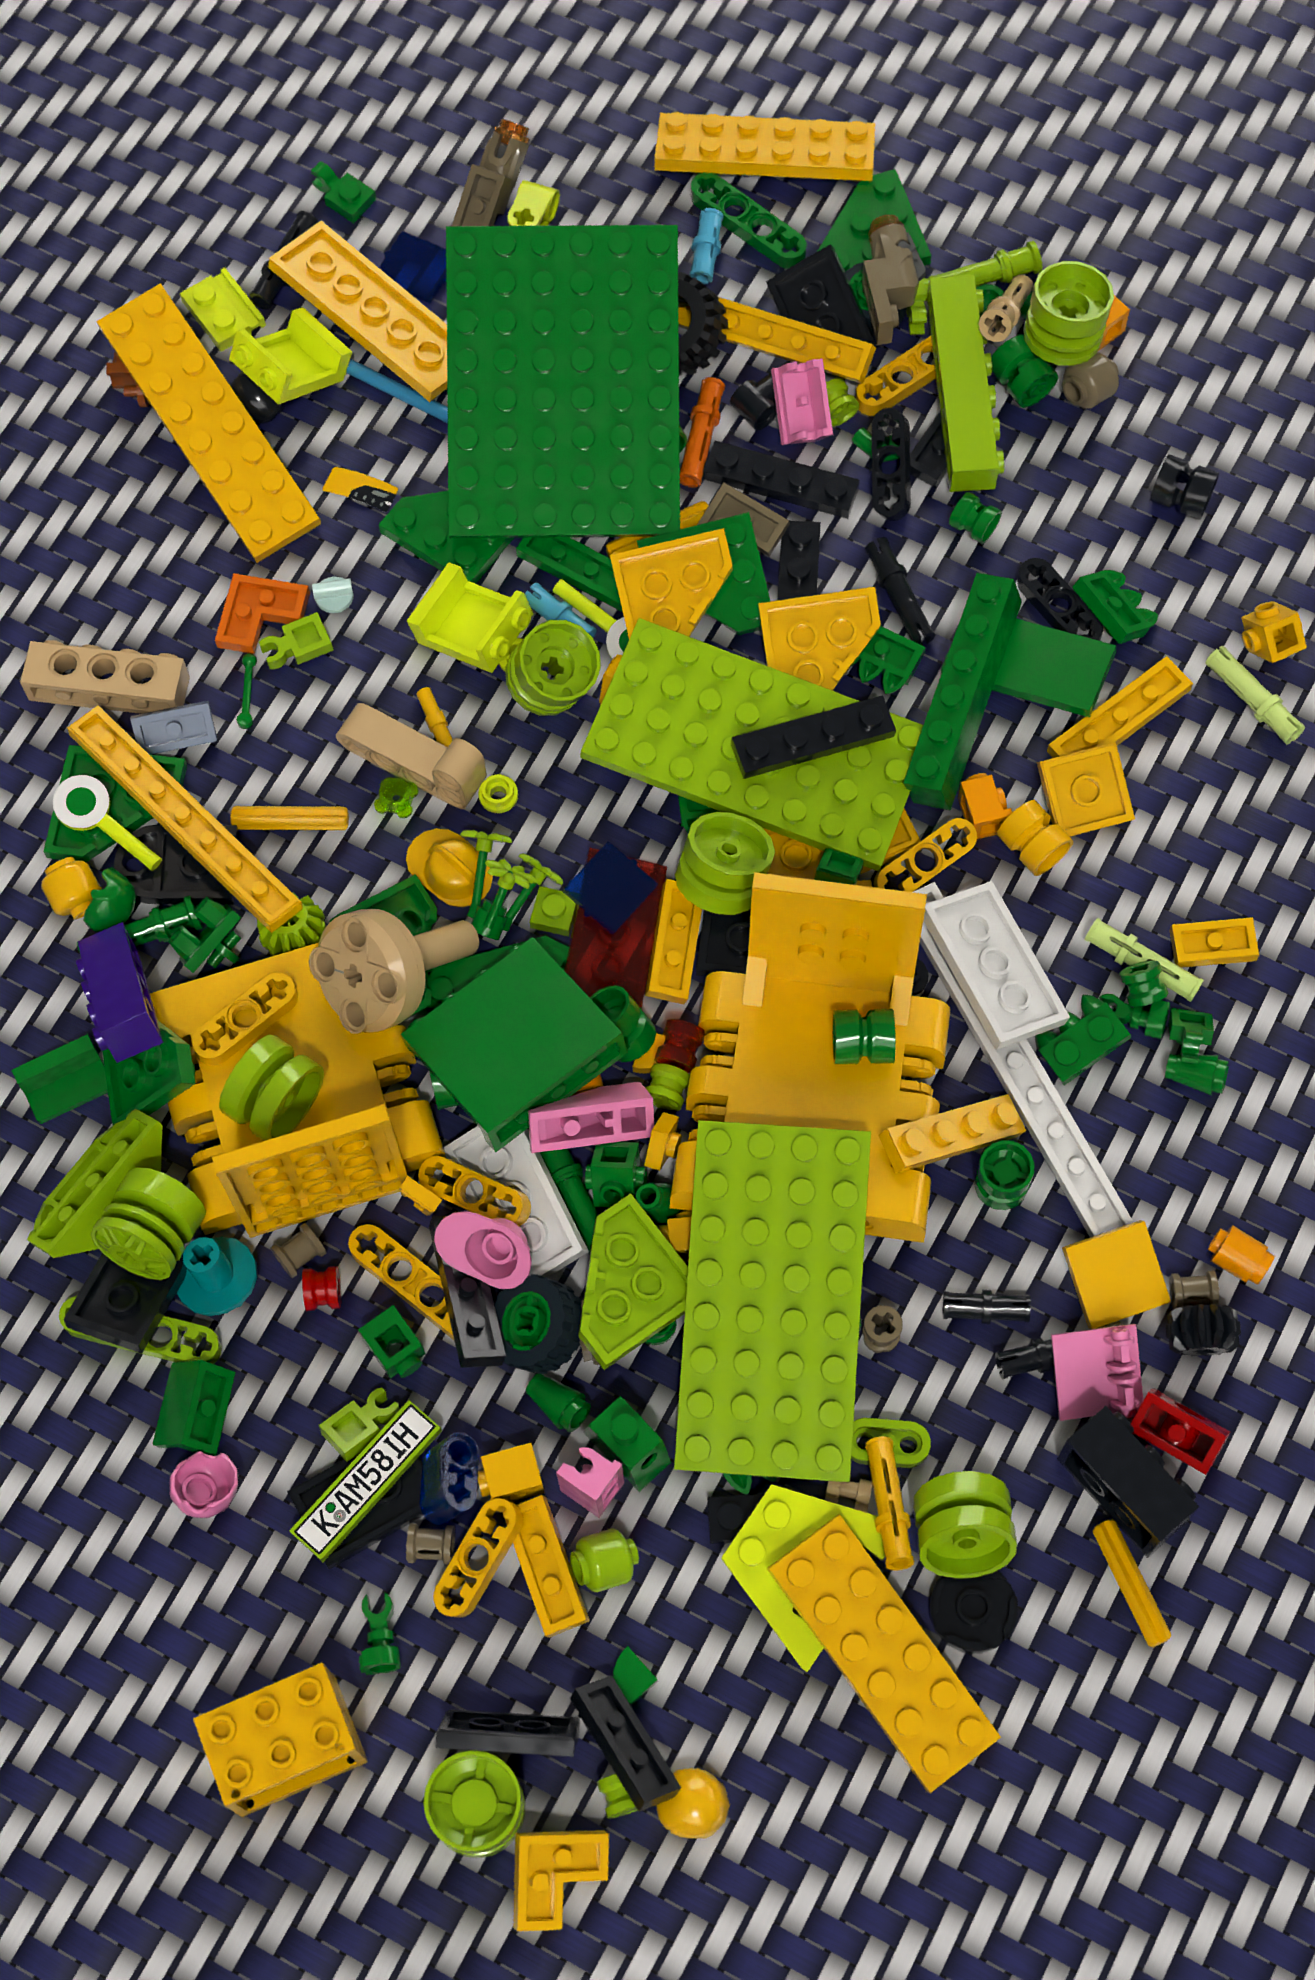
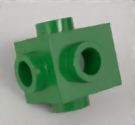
M613 1142L596 1145L592 1162L587 1164L585 1173L586 1189H592L594 1207H611L630 1193L636 1199L639 1187L647 1184V1167L640 1166L639 1143Z

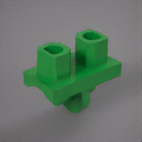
M206 896L195 908L193 914L204 922L207 927L196 937L182 925L168 940L180 956L179 959L182 964L192 973L197 970L214 949L216 950L206 960L213 968H216L225 957L234 964L240 958L232 949L241 940V937L232 930L223 942L222 939L241 919V916L227 903L223 907L220 903Z

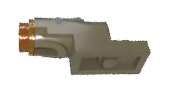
M503 118L499 127L495 126L493 135L486 144L480 165L472 164L452 226H494L497 214L504 215L527 153L530 140L527 138L529 128Z
M882 215L872 221L868 233L872 248V260L863 261L862 287L877 345L892 343L893 327L899 326L897 310L914 304L919 281L926 275V268L910 234L906 232L904 224L895 215Z

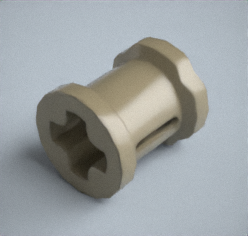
M306 1223L300 1226V1232L280 1246L275 1244L270 1247L280 1265L291 1278H294L297 1275V1270L317 1255L323 1257L327 1254L322 1243Z
M1207 1271L1205 1276L1180 1277L1178 1273L1171 1274L1169 1287L1173 1310L1175 1308H1183L1186 1305L1216 1304L1219 1306V1286L1215 1271Z
M885 1305L873 1307L867 1313L862 1333L864 1344L869 1350L875 1353L890 1352L897 1346L903 1326L900 1314L894 1308ZM884 1323L890 1326L889 1333L884 1331L880 1336L874 1333L876 1326L880 1328Z
M410 1523L406 1542L407 1562L415 1563L417 1559L443 1560L444 1565H449L455 1553V1526L447 1525L445 1529L419 1528L417 1524Z

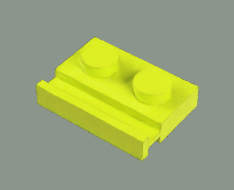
M225 267L220 270L221 273L215 277L210 275L180 293L183 304L220 352L233 345L238 330L245 329L248 333L252 334L251 331L259 326L261 328L266 326L263 315Z

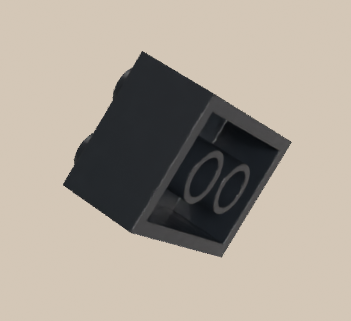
M1105 1406L1067 1439L1057 1460L1109 1517L1116 1521L1119 1528L1148 1558L1181 1529L1199 1508L1198 1504L1194 1501L1196 1495L1186 1482L1180 1478L1174 1480L1163 1468L1165 1462L1152 1446L1148 1444L1143 1446L1132 1434L1134 1428L1124 1415L1118 1411L1112 1413Z

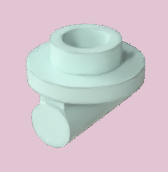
M329 577L320 583L312 584L316 604L325 612H342L353 601L350 578Z

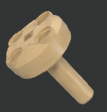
M361 909L340 915L326 926L320 937L318 947L314 948L310 953L309 967L314 978L319 981L326 1000L338 1014L342 1025L347 1031L353 1034L378 1032L400 1024L417 1010L424 995L425 971L473 955L478 949L479 937L474 926L464 920L413 936L410 930L394 915L379 909Z

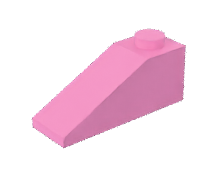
M641 1082L598 1087L528 1110L531 1153L650 1138L654 1127L653 1097Z

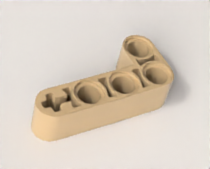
M358 703L336 733L337 741L347 750L459 809L467 807L487 776L482 753L469 742L455 738L449 747H446L363 703Z

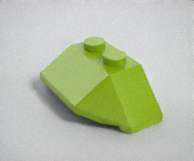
M134 1109L127 1114L125 1120L114 1124L97 1137L43 1202L35 1220L34 1230L30 1232L27 1241L53 1258L99 1249L91 1237L92 1229L98 1219H101L106 1206L114 1203L115 1192L128 1171L140 1167L161 1172L163 1125L158 1120Z

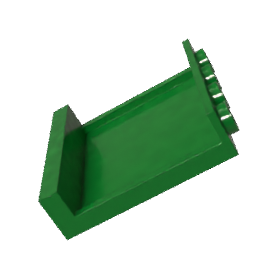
M533 937L522 945L513 947L506 957L491 968L482 970L472 982L457 993L448 995L438 1007L426 1016L414 1020L407 1030L401 1033V1037L409 1051L419 1058L481 1129L485 1141L495 1152L529 1128L528 1110L572 1096L628 1053L623 1034L618 1027Z

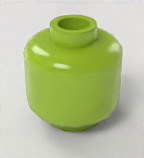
M610 1528L578 1539L575 1551L570 1554V1563L577 1583L580 1586L585 1585L590 1591L595 1593L630 1582L634 1572V1565L639 1563V1555L636 1545L631 1538L625 1539L620 1531Z

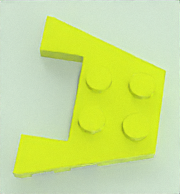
M771 1484L721 1559L801 1669L808 1672L823 1650V1647L804 1620L792 1611L794 1606L768 1572L767 1568L836 1515H841L862 1546L881 1561L885 1557L882 1535L876 1531L875 1519L878 1517L876 1515Z

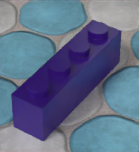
M123 922L77 941L81 958L75 961L84 979L81 982V986L89 1001L86 1007L95 1025L92 1028V1032L102 1051L109 1049L116 1063L162 1044L163 1039L141 958Z

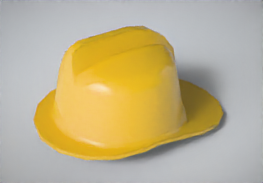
M436 828L424 831L414 838L408 847L406 863L411 875L416 874L426 889L449 906L461 908L471 906L479 851H476V848L459 834L448 829ZM488 866L485 869L481 900L485 898L492 885L493 875L487 873L490 869Z

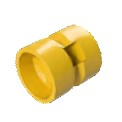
M1030 800L1018 807L1005 819L997 831V836L1011 851L1020 850L1019 860L1034 876H1039L1055 866L1067 854L1073 845V840L1058 824L1049 825L1051 816L1036 800Z

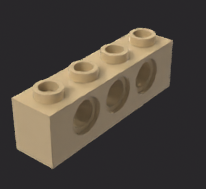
M46 640L44 643L30 641L20 683L29 701L95 708L99 705L105 710L143 714L183 706L190 675L184 659L169 653H161L157 656L141 654L132 649L113 651L104 650L91 644L78 647L64 645L55 640ZM75 669L68 675H62L66 670ZM113 673V675L107 679H100L105 674ZM144 678H152L147 683L138 684Z

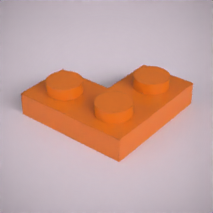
M233 573L215 637L217 648L255 654L264 620L288 624L304 617L310 596L308 585Z

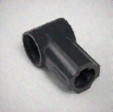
M771 373L758 382L754 380L744 382L735 390L730 399L731 406L757 431L767 427L777 416Z

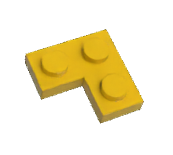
M605 1830L516 1833L513 1928L516 1931L562 1930L563 1882L608 1881L609 1833Z

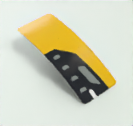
M333 467L322 489L325 492L355 499L384 512H388L398 492V488L389 483L340 467Z

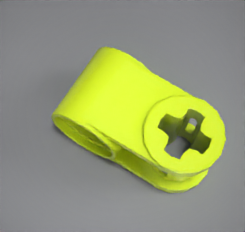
M523 180L519 185L513 205L508 212L507 220L509 226H549L558 209L560 191Z

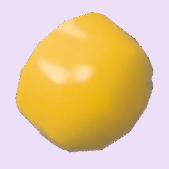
M683 1768L674 1771L673 1775L680 1784L681 1789L674 1798L656 1805L658 1819L671 1834L681 1838L706 1839L712 1836L725 1823L730 1804L726 1787L713 1774L702 1769Z

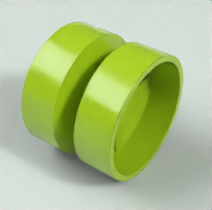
M464 1751L445 1759L430 1776L424 1793V1811L430 1828L448 1848L462 1856L483 1858L501 1852L515 1840L516 1833L520 1832L524 1823L526 1802L520 1783L504 1761L488 1752Z

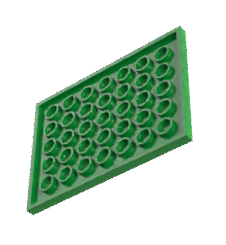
M678 225L446 226L449 538L652 537L680 530Z

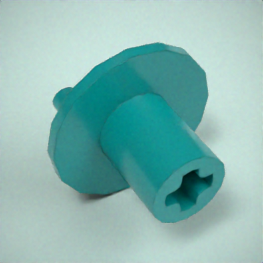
M223 1236L197 1238L190 1242L184 1250L183 1262L187 1271L177 1294L183 1305L194 1313L206 1316L226 1314L242 1306L243 1302L252 1293L258 1278L257 1262L250 1249L237 1239Z

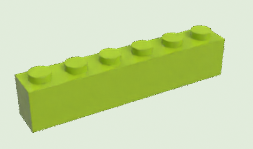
M975 275L930 277L927 306L947 461L949 491L995 489L998 474L1004 473L1003 450L997 451L996 441L1000 440L999 418L992 417L991 408L996 407V390L994 385H988L987 376L992 374L991 354L984 353L983 344H987L988 340L983 337L979 330V313L983 312L984 309L982 289L976 290Z

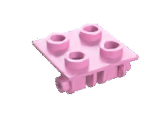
M1136 1324L1051 1335L1060 1421L1092 1417L1105 1406L1112 1413L1118 1411L1126 1418L1136 1415L1143 1402Z

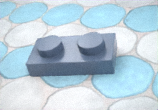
M209 700L133 715L130 718L135 741L148 754L217 741Z

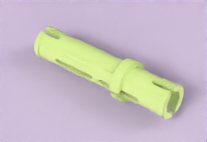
M1220 646L1219 650L1216 649L1210 654L1205 664L1255 712L1254 717L1260 723L1265 722L1286 745L1290 744L1291 741H1295L1303 733L1305 726L1282 705L1283 700L1277 694L1272 695L1233 657L1225 646Z
M1097 917L1084 939L1085 941L1093 943L1116 957L1114 961L1120 965L1124 962L1131 966L1145 961H1158L1161 970H1163L1159 975L1160 981L1170 990L1186 998L1187 1001L1191 1002L1204 981L1202 978L1196 977L1167 958L1137 942L1138 937L1130 934L1128 937Z

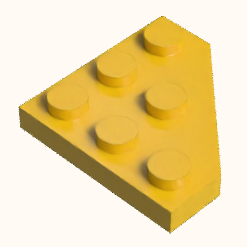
M724 528L610 555L629 639L639 618L683 635L691 636L733 570Z
M875 587L758 603L767 666L832 691L881 626Z

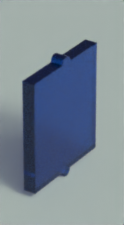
M402 231L390 251L384 252L385 259L379 268L413 297L431 304L441 286L446 284V248Z
M608 841L562 892L584 910L586 917H593L614 935L656 889L658 883L637 866L635 859H628Z

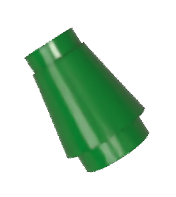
M1170 1054L1165 1078L1172 1079L1175 1082L1211 1096L1213 1092L1223 1094L1229 1061L1221 1060L1220 1055H1199L1198 1064L1181 1062V1055Z
M647 1183L640 1186L636 1193V1201L656 1224H667V1219L675 1218V1215L681 1211L680 1209L670 1208L672 1185L669 1183Z
M536 1374L526 1387V1394L531 1397L559 1430L575 1431L590 1412L591 1405L585 1401L583 1393L544 1374Z

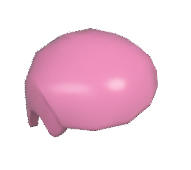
M198 1451L188 1459L178 1463L172 1472L169 1480L170 1498L188 1516L195 1518L215 1516L225 1511L236 1495L238 1487L237 1467L228 1455L224 1453L212 1456Z

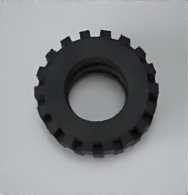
M682 272L678 274V308L690 306L692 316L688 330L679 338V376L682 375V371L689 375L697 373L696 366L698 365L703 369L709 366L710 363L707 359L711 355L717 358L721 351L717 349L719 343L725 344L727 338L722 333V329L728 328V320L722 316L726 313L724 305L718 301V296L695 277L692 278Z

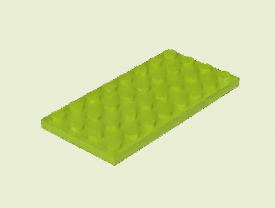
M639 618L582 747L580 758L715 810L747 817L765 829L825 851L826 848H831L864 860L863 866L879 872L911 791L905 788L903 782L923 725L890 713L896 728L895 736L892 738L743 779L731 746L732 737L860 701Z
M698 1120L674 1470L850 1482L871 1131Z

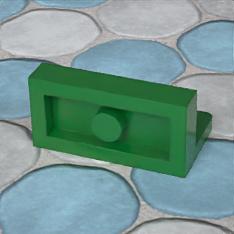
M88 1034L12 1069L17 1084L25 1094L34 1116L40 1124L108 1093L104 1064Z
M203 1360L174 1362L170 1368L153 1446L159 1448L180 1447L195 1453L201 1451L207 1455L216 1456L235 1372Z

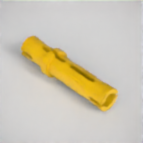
M885 1436L875 1437L865 1443V1447L868 1452L878 1517L875 1519L876 1531L882 1535L886 1568L889 1570H903L914 1564L908 1529L911 1527L910 1516L904 1512L900 1481L893 1451V1440Z

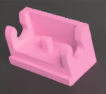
M813 359L801 364H797L796 361L771 369L781 445L816 442L832 436L833 430L823 359Z
M581 1447L579 1448V1453L583 1458L589 1459L593 1465L584 1464L582 1466L583 1470L579 1473L575 1467L563 1463L556 1472L560 1491L600 1518L624 1484L622 1464L616 1460L611 1463L593 1449Z

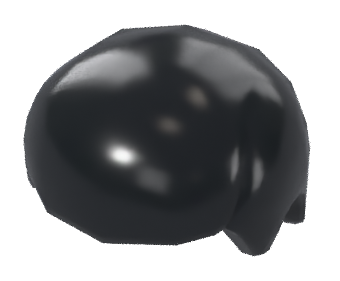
M242 371L231 383V388L256 425L273 420L285 408V402L278 405Z

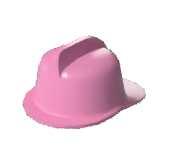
M464 1211L454 1212L446 1216L436 1227L434 1242L437 1252L447 1264L456 1270L498 1289H513L521 1285L529 1276L532 1264L530 1247L523 1230L513 1221L505 1218L489 1219L480 1214Z

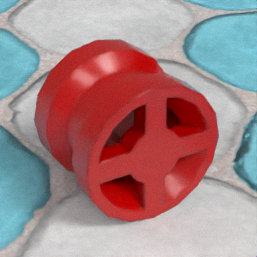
M329 1266L326 1271L316 1272L313 1268L303 1269L302 1291L306 1311H314L318 1306L328 1305L331 1309L341 1308V1280L338 1266Z

